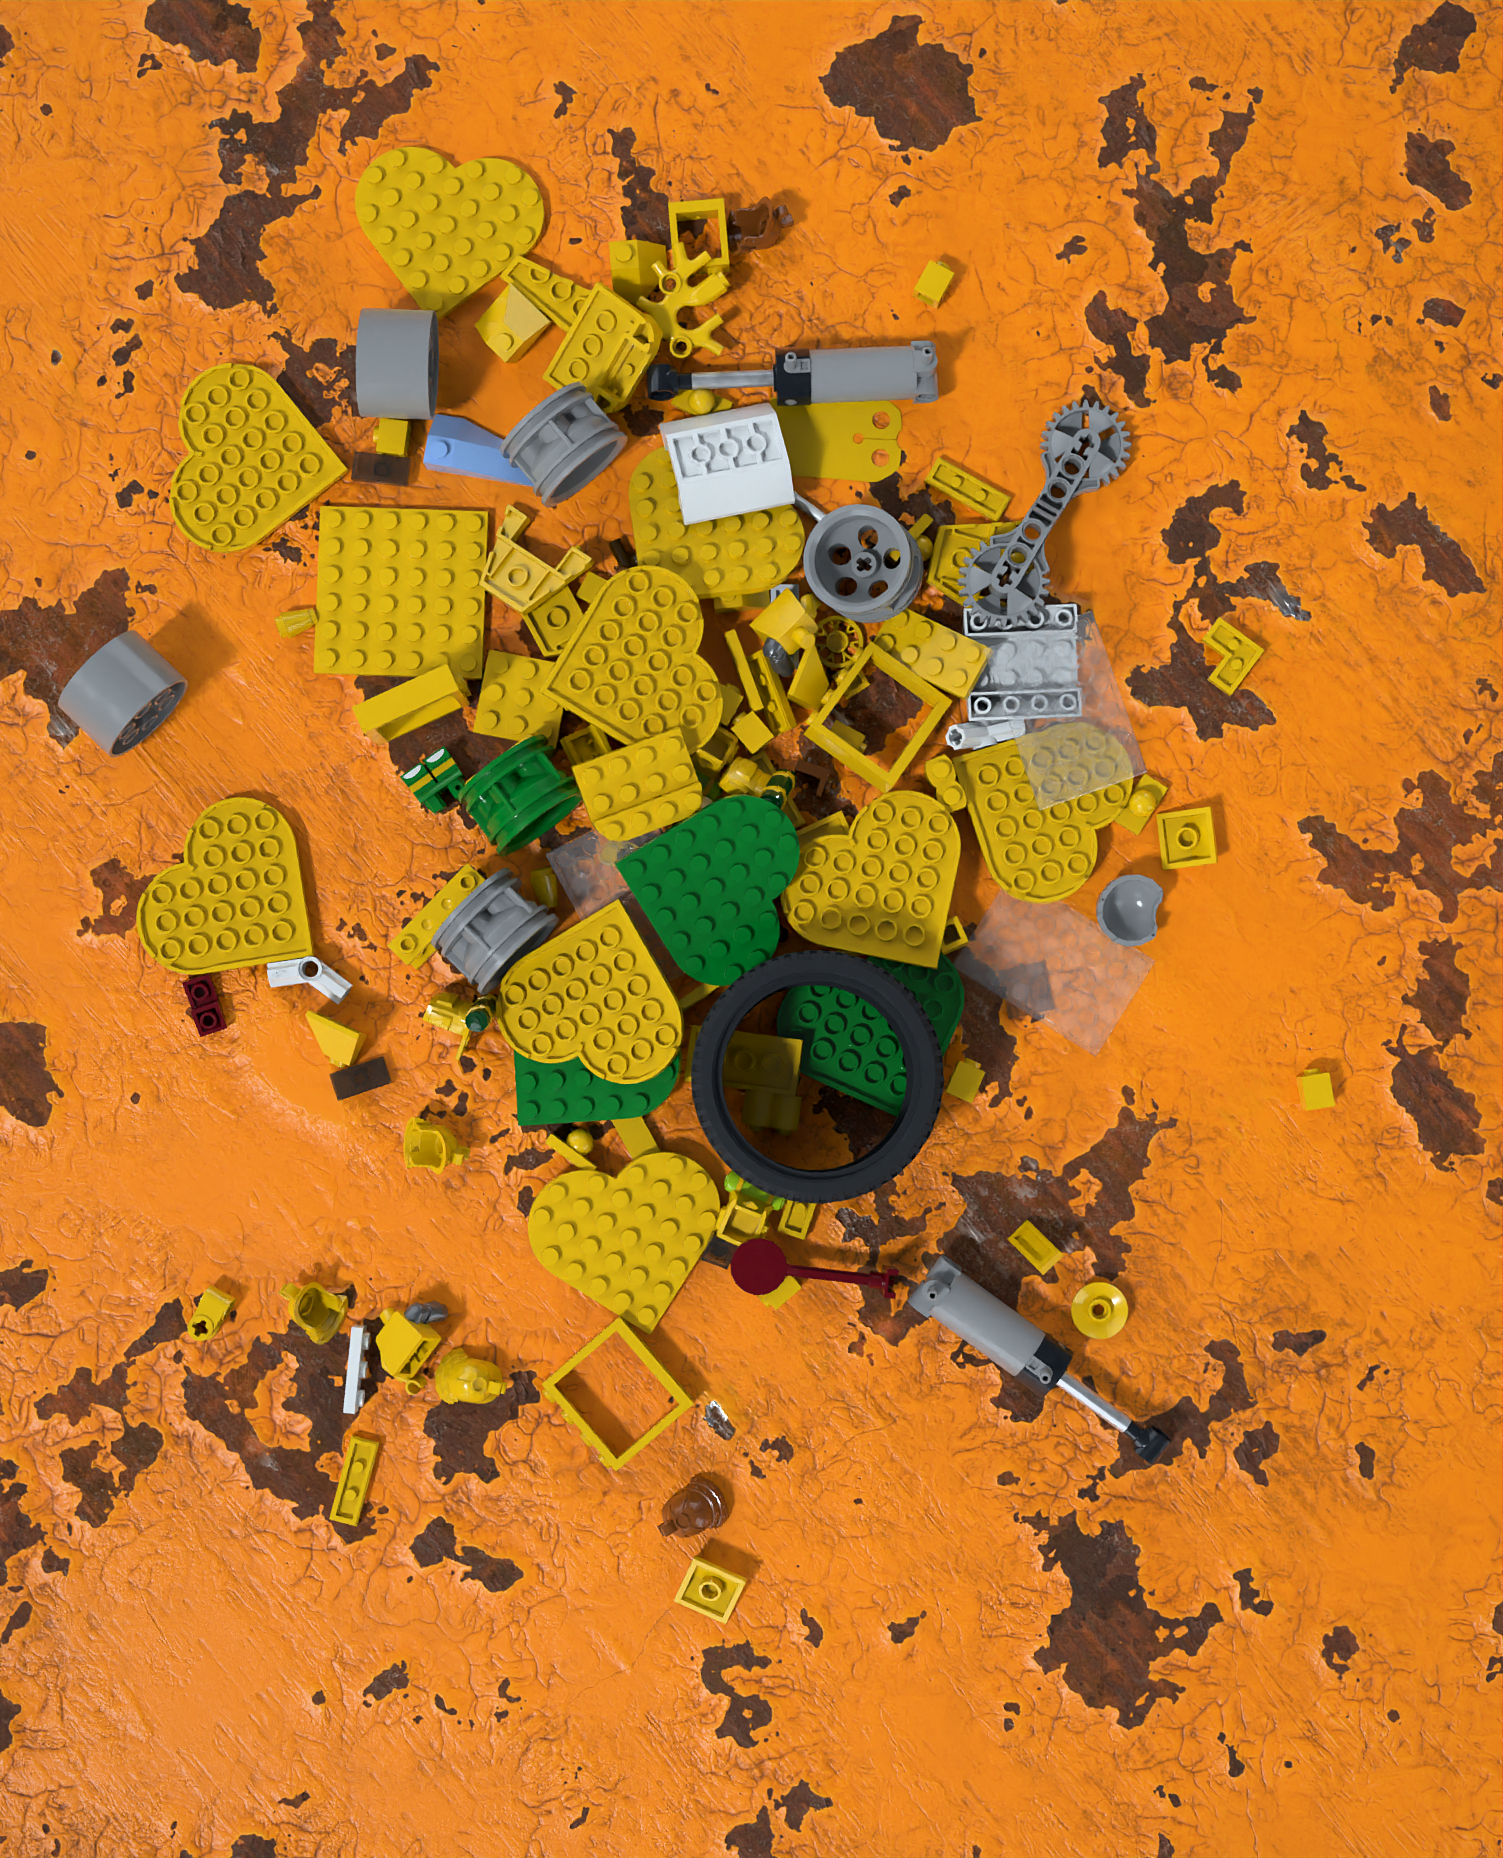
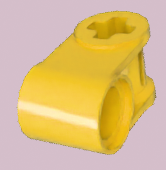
M210 1285L201 1297L198 1307L189 1321L187 1328L190 1337L197 1341L213 1338L232 1310L236 1298ZM207 1322L205 1327L208 1329V1332L200 1334L201 1328L198 1327V1323Z

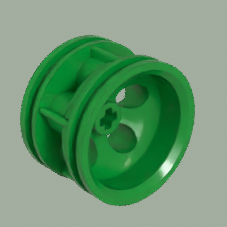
M544 734L530 737L498 756L480 770L461 789L457 796L461 805H467L466 812L473 817L488 837L489 843L493 846L498 845L496 852L500 857L510 855L544 835L567 817L583 801L579 788L576 787L575 777H569L565 771L556 769L552 764L551 760L556 750L551 745L547 746L548 739Z

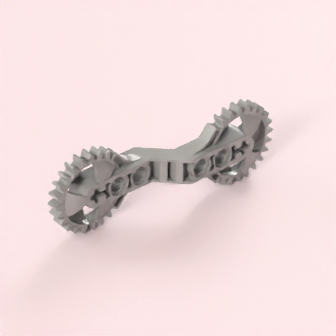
M1084 400L1083 406L1079 408L1076 401H1073L1071 410L1065 405L1062 406V416L1056 412L1053 413L1052 419L1054 422L1047 421L1045 424L1046 429L1049 431H1042L1041 438L1046 441L1041 442L1039 449L1046 450L1040 456L1045 471V486L1017 528L1006 534L990 536V546L981 541L979 544L980 552L974 548L970 550L973 559L964 557L963 563L968 568L962 567L959 569V574L965 577L957 581V585L965 587L959 591V596L968 597L964 601L963 606L968 607L972 605L973 608L970 615L973 616L979 612L981 614L980 623L988 618L990 619V627H993L996 621H1000L1001 628L1004 629L1007 621H1010L1015 628L1018 618L1027 623V613L1036 616L1037 610L1035 606L1043 607L1045 602L1040 597H1047L1049 591L1042 587L1050 584V579L1042 578L1049 574L1050 571L1044 553L1046 538L1070 501L1084 493L1098 491L1100 481L1107 487L1110 483L1109 476L1116 480L1119 476L1117 470L1124 471L1126 467L1122 461L1129 460L1130 454L1125 452V450H1129L1132 443L1124 440L1129 438L1130 432L1121 431L1126 422L1117 423L1116 419L1119 413L1116 412L1110 416L1108 414L1110 406L1107 405L1103 410H1099V401H1096L1092 408L1089 407L1088 401ZM1082 414H1088L1089 429H1082ZM1112 427L1116 433L1101 442L1098 434ZM1088 442L1090 444L1089 447L1086 448L1082 457L1079 456L1078 453L1081 446ZM1063 454V456L1057 464L1055 459ZM1069 464L1075 465L1078 473L1075 475L1068 474L1064 467ZM1089 469V478H1084ZM1059 488L1064 492L1065 496L1059 499L1054 498L1050 490ZM1035 529L1039 533V538L1035 540L1028 539L1025 535V530ZM1001 549H1006L1000 558ZM1021 553L1025 557V562L1021 564L1014 563L1010 555ZM1032 564L1034 566V569L1026 574V572ZM1008 570L1011 572L1008 583L1001 587L999 582L1003 580ZM989 586L991 594L975 601L973 595ZM1000 599H1007L1006 616L1000 613Z

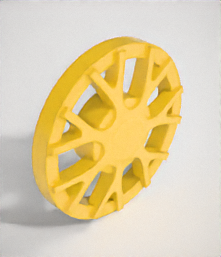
M830 616L817 624L818 630L813 635L815 638L816 635L826 637L825 644L814 643L815 647H820L817 651L818 655L824 648L831 652L826 659L819 655L821 663L836 669L844 668L853 663L850 660L852 657L844 651L847 646L856 651L860 646L863 648V635L857 624L844 616ZM840 621L848 624L845 633L837 630ZM830 622L834 630L829 635L822 627ZM856 632L858 640L848 642L847 635ZM841 653L843 663H834V654Z

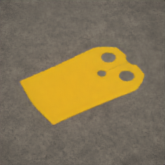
M771 398L770 405L778 418L790 463L791 476L878 482L899 469L901 448H899L897 440L893 439H897L899 431L902 430L900 410L891 402L865 401L777 406L776 398ZM880 411L886 412L890 417V424L884 429L876 428L872 422L874 414ZM858 433L865 438L859 444L853 441V436ZM878 449H883L889 454V462L882 467L876 466L871 458L873 452Z

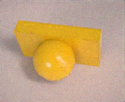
M709 389L678 390V395H675L671 405L696 417L731 410L733 402L713 393Z
M927 513L923 514L908 531L920 548L923 562L928 560L933 552L932 541L927 536L921 535L933 522V519ZM892 551L886 556V559L894 565L901 557L900 552Z
M1144 773L1131 792L1125 808L1114 822L1138 836L1168 788Z
M584 1129L573 1130L568 1135L566 1142L555 1133H551L545 1141L548 1146L581 1170H596L598 1165L586 1157L594 1147V1140L592 1135Z
M1028 1219L1008 1238L1010 1243L1042 1275L1064 1256Z

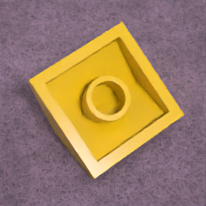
M1212 807L1156 814L1163 870L1218 863Z
M694 1556L678 1589L674 1602L726 1624L747 1578Z

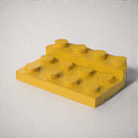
M596 282L542 378L557 390L574 382H582L586 387V393L589 392L593 395L595 403L605 414L618 413L627 405L656 356L660 340L663 336L662 329L651 315L643 314L602 282Z
M679 727L571 766L593 827L608 840L627 841L691 816L702 803V785L698 781Z

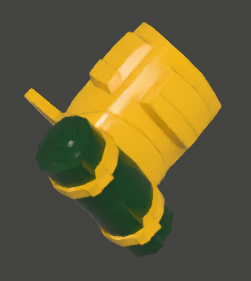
M738 756L724 772L718 786L730 795L747 794L767 799L781 809L786 803L787 796L794 789L796 774L793 770L779 769L774 774L769 775L761 771L756 763Z
M437 993L432 997L422 1020L463 1036L455 1057L459 1061L466 1051L472 1032H481L487 1029L492 1019L496 1017V1000L498 1001V996L496 994L483 995L472 1003L459 999V995L455 993Z

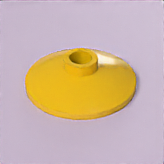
M1093 1282L1085 1285L1076 1293L1071 1305V1315L1075 1326L1084 1335L1094 1339H1106L1117 1334L1125 1325L1128 1317V1305L1122 1292L1115 1286L1105 1282ZM1097 1304L1103 1306V1312L1100 1315H1096L1093 1312V1308Z

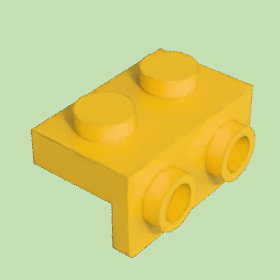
M592 724L560 740L572 766L612 751L608 743L607 734Z

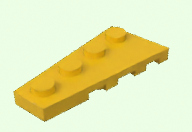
M519 255L514 258L500 275L501 280L507 285L510 283L515 285L549 320L566 334L592 291L575 284L565 277L562 278Z

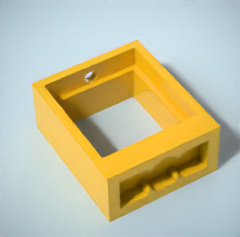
M724 198L668 203L674 269L676 268V257L673 244L678 243L677 221L718 218L722 258H713L688 279L696 278L698 274H708L710 276L714 272L717 274L721 271L723 275L724 272H730Z

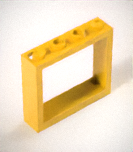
M870 641L865 649L860 646L850 660L854 664L849 670L845 667L835 680L839 683L835 691L829 688L820 702L824 706L820 712L814 709L805 723L809 727L803 735L886 794L899 779L948 709L952 700ZM867 660L933 707L888 772L822 725Z
M446 663L353 706L352 709L363 733L376 745L381 746L470 705L467 697L472 694L457 669L451 670Z
M618 1316L542 1383V1386L545 1388L542 1390L545 1397L552 1404L557 1402L563 1409L561 1412L563 1418L571 1426L574 1423L582 1431L579 1436L588 1447L594 1445L600 1452L598 1458L607 1469L612 1466L615 1471L620 1469L681 1416L695 1401L621 1316ZM616 1331L679 1403L619 1457L612 1452L555 1385Z

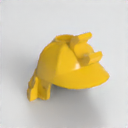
M411 1117L408 1120L403 1144L404 1160L407 1169L427 1167L436 1174H441L451 1162L456 1165H462L463 1159H469L471 1149L458 1145L457 1138L450 1129L445 1126L431 1124V1122H427L420 1117Z
M289 1282L288 1285L284 1284L278 1292L280 1296L289 1301L288 1312L293 1321L306 1330L305 1333L318 1345L328 1342L336 1334L346 1316L348 1308L347 1296H335L326 1291L318 1282H311L301 1288Z
M462 1348L448 1352L442 1358L435 1372L436 1391L439 1397L448 1404H454L458 1400L467 1403L485 1404L493 1401L500 1393H506L507 1383L502 1382L503 1377L498 1366L488 1361L471 1358L465 1354Z

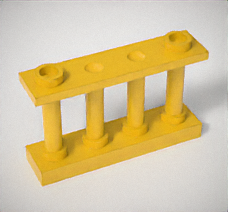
M467 863L387 946L407 966L411 964L416 970H419L439 950L431 945V940L436 931L456 907L486 879Z

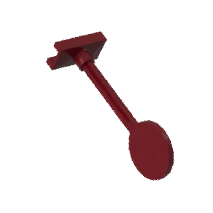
M764 1238L749 1239L740 1244L734 1251L730 1262L731 1275L736 1285L744 1292L753 1295L768 1294L780 1286L785 1276L868 1285V1288L879 1289V1293L884 1298H896V1293L888 1288V1285H893L894 1279H889V1275L898 1276L899 1270L894 1266L882 1265L881 1272L870 1271L869 1273L787 1264L782 1249L773 1241Z

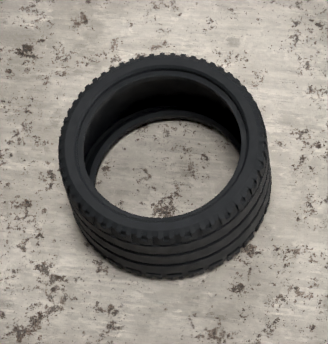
M809 950L784 954L767 960L741 975L720 995L708 1012L695 1043L691 1065V1088L696 1114L715 1152L732 1171L754 1187L770 1195L802 1203L824 1204L850 1200L872 1192L895 1178L914 1160L929 1138L940 1111L944 1088L943 1057L938 1043L939 1040L933 1024H931L929 1016L920 1002L917 1001L913 993L902 982L898 981L883 968L860 957L835 951ZM808 985H821L845 990L873 1006L886 1019L897 1036L906 1067V1089L903 1104L895 1123L884 1139L859 1159L843 1166L823 1170H805L786 1166L773 1161L756 1150L742 1136L734 1124L725 1102L722 1085V1068L725 1052L731 1036L743 1018L768 997L783 990Z

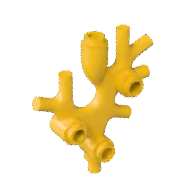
M684 242L673 244V249L676 257V268L673 271L667 270L661 260H658L651 266L660 278L659 288L665 294L664 299L661 302L655 303L641 295L636 306L654 318L657 325L662 329V339L669 341L670 351L676 358H688L695 347H703L720 356L724 346L713 340L710 335L716 327L724 322L719 314L716 313L699 327L687 330L678 324L677 313L684 306H703L713 302L727 291L726 288L730 284L720 271L717 274L714 272L695 287L689 286L687 283L688 278L712 259L705 250L696 258L690 260L686 255ZM674 280L676 282L675 288L667 289V281ZM684 342L687 345V349L680 353L677 351V345Z

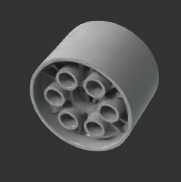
M363 307L359 317L356 344V393L360 416L433 420L437 404L439 377V332L436 311Z
M130 630L109 641L83 664L61 693L58 706L111 758H116L132 750L164 722L186 693L188 681L137 631Z

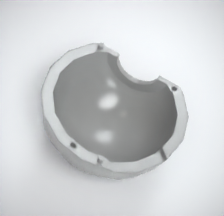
M1140 874L1123 875L1110 881L1099 894L1096 903V918L1101 930L1113 942L1126 947L1140 946L1153 940L1156 937L1158 926L1156 924V911L1158 905L1162 903L1163 889L1153 879Z

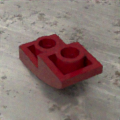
M211 973L183 980L182 984L192 1008L191 1014L200 1037L227 1029L225 1015Z

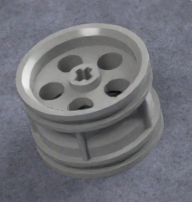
M574 382L559 389L532 409L506 436L499 451L504 458H509L508 462L512 468H520L534 484L533 493L537 497H542L541 502L546 508H550L572 497L603 472L623 450L628 437L624 432H618L619 426L615 422H611L595 403L593 395L589 392L586 393V387L583 383Z
M853 504L830 512L813 528L804 549V572L808 584L815 595L844 617L856 622L878 623L899 615L912 603L921 587L924 565L922 553L916 540L890 514L874 506ZM868 530H876L878 534V542L872 549L864 548L861 543L862 535ZM840 547H847L851 552V560L845 565H837L833 561L834 552ZM892 551H899L901 555L899 565L894 569H888L885 565L886 556ZM864 563L872 566L869 571L862 568ZM846 579H854L857 582L856 591L849 596H841L839 592L840 584ZM880 581L887 582L888 589L880 596L873 598L871 590L874 584Z
M503 868L496 872L469 894L442 923L431 940V945L435 949L442 948L441 955L447 958L468 979L471 985L479 984L477 991L481 995H485L498 987L507 971L518 960L539 948L559 921L555 914L547 915L549 908L546 905L538 906L534 901L526 900L518 892L522 881L519 878L511 879L513 872L509 868Z

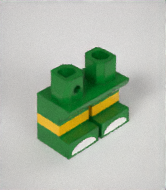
M445 746L423 760L438 780V783H436L421 762L400 776L420 804L426 805L435 815L448 807L440 794L449 789L455 799L458 800L457 796L465 786L463 780L465 776Z

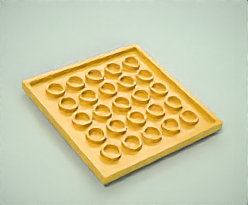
M320 506L316 599L318 623L315 624L314 674L418 677L447 663L451 670L456 668L463 679L483 680L486 590L481 588L479 582L487 562L489 512Z

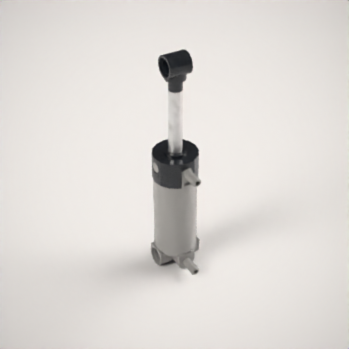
M911 341V345L775 349V364H773V369L678 373L677 369H674L669 364H654L647 369V396L651 400L667 401L678 395V390L773 387L774 392H776L777 406L913 400V404L931 403L939 398L936 372L938 361L936 345L931 341Z
M941 1255L927 1273V1279L922 1280L909 1297L908 1302L913 1308L927 1318L931 1315L1013 1375L1014 1379L1040 1398H1043L1055 1385L1059 1386L1130 1438L1133 1450L1152 1465L1158 1462L1171 1445L1172 1440L1159 1428L1151 1424L1149 1426L1146 1424L1143 1426L1139 1425L1069 1374L1066 1369L1073 1358V1351L1047 1332L1037 1328L962 1273V1267L948 1257Z

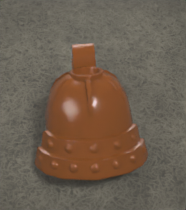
M765 196L752 209L739 208L736 211L730 210L727 221V241L732 255L740 256L751 253L754 250L772 247L780 238L781 228H789L794 225L793 217L788 213L787 206L781 205L774 210L770 199Z
M692 1477L687 1489L668 1500L663 1506L662 1519L664 1522L657 1526L662 1537L674 1534L680 1538H688L708 1528H720L725 1523L728 1515L724 1494L712 1481L704 1477Z

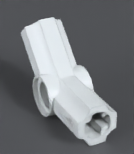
M1023 719L970 721L950 726L945 737L947 745L952 746L954 750L973 748V751L996 745L998 742L1025 736L1026 732Z
M307 956L301 959L267 963V974L271 988L309 983L339 1005L353 987L350 982L316 957ZM309 962H315L318 966V972L314 977H308L305 973V967Z

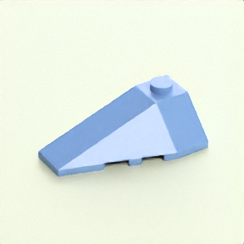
M440 414L435 415L428 433L423 460L427 470L534 487V484L520 468H512L508 462L509 458H504L499 450L504 441L503 439L464 418Z

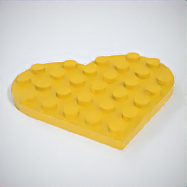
M420 147L397 148L382 154L366 168L358 182L355 193L356 215L364 234L420 309L436 311L438 321L500 277L517 255L525 258L534 249L542 234L545 212L537 185L523 169L502 159L480 158L468 161L454 168L444 157L431 150Z
M225 363L211 367L198 375L183 394L180 402L178 427L182 441L190 453L181 461L172 477L169 505L173 519L182 533L203 549L229 554L242 552L256 546L349 472L280 385L268 373L255 366Z
M664 446L645 456L632 474L629 484V507L638 566H658L674 572L690 585L698 599L764 592L782 584L794 569L798 567L803 555L805 537L801 519L791 504L684 525L678 501L676 478L669 451H665Z
M642 565L628 568L615 574L603 584L595 595L538 692L626 746L679 727L689 755L696 752L715 733L723 710V697L721 696L719 680L710 665L696 654L702 640L704 619H702L697 595L683 578L662 567Z
M1071 722L1060 724L951 759L958 783L964 790L966 807L992 879L1008 895L1031 904L1059 902L1073 895L1085 884L1092 873L1097 858V837L1095 831L1106 827L1120 815L1129 800L1133 786L1131 761L1122 744L1112 734L1106 733L1088 723Z
M908 790L893 791L881 795L861 809L855 817L848 835L819 837L800 849L796 873L788 887L780 894L781 905L786 918L799 935L816 945L937 970L961 855L958 827L946 808L928 795Z
M244 797L229 798L205 809L187 833L184 844V863L171 866L156 875L145 892L142 893L138 903L136 915L137 930L144 948L158 963L177 973L200 975L315 956L296 837L290 824L281 813L270 805L256 799Z
M621 899L615 900L518 960L507 971L500 983L502 985L498 1001L496 1000V1017L499 1028L510 1046L528 1059L543 1063H562L579 1057L592 1073L602 1079L620 1084H636L650 1080L662 1073L673 1062L681 1047L684 1035V1018L680 1003Z
M659 1151L642 1155L632 1160L616 1177L598 1170H577L563 1173L552 1179L540 1190L532 1203L528 1217L529 1241L535 1256L550 1273L646 1333L651 1334L716 1231L715 1224L720 1211V1200L713 1180L699 1163L679 1153Z

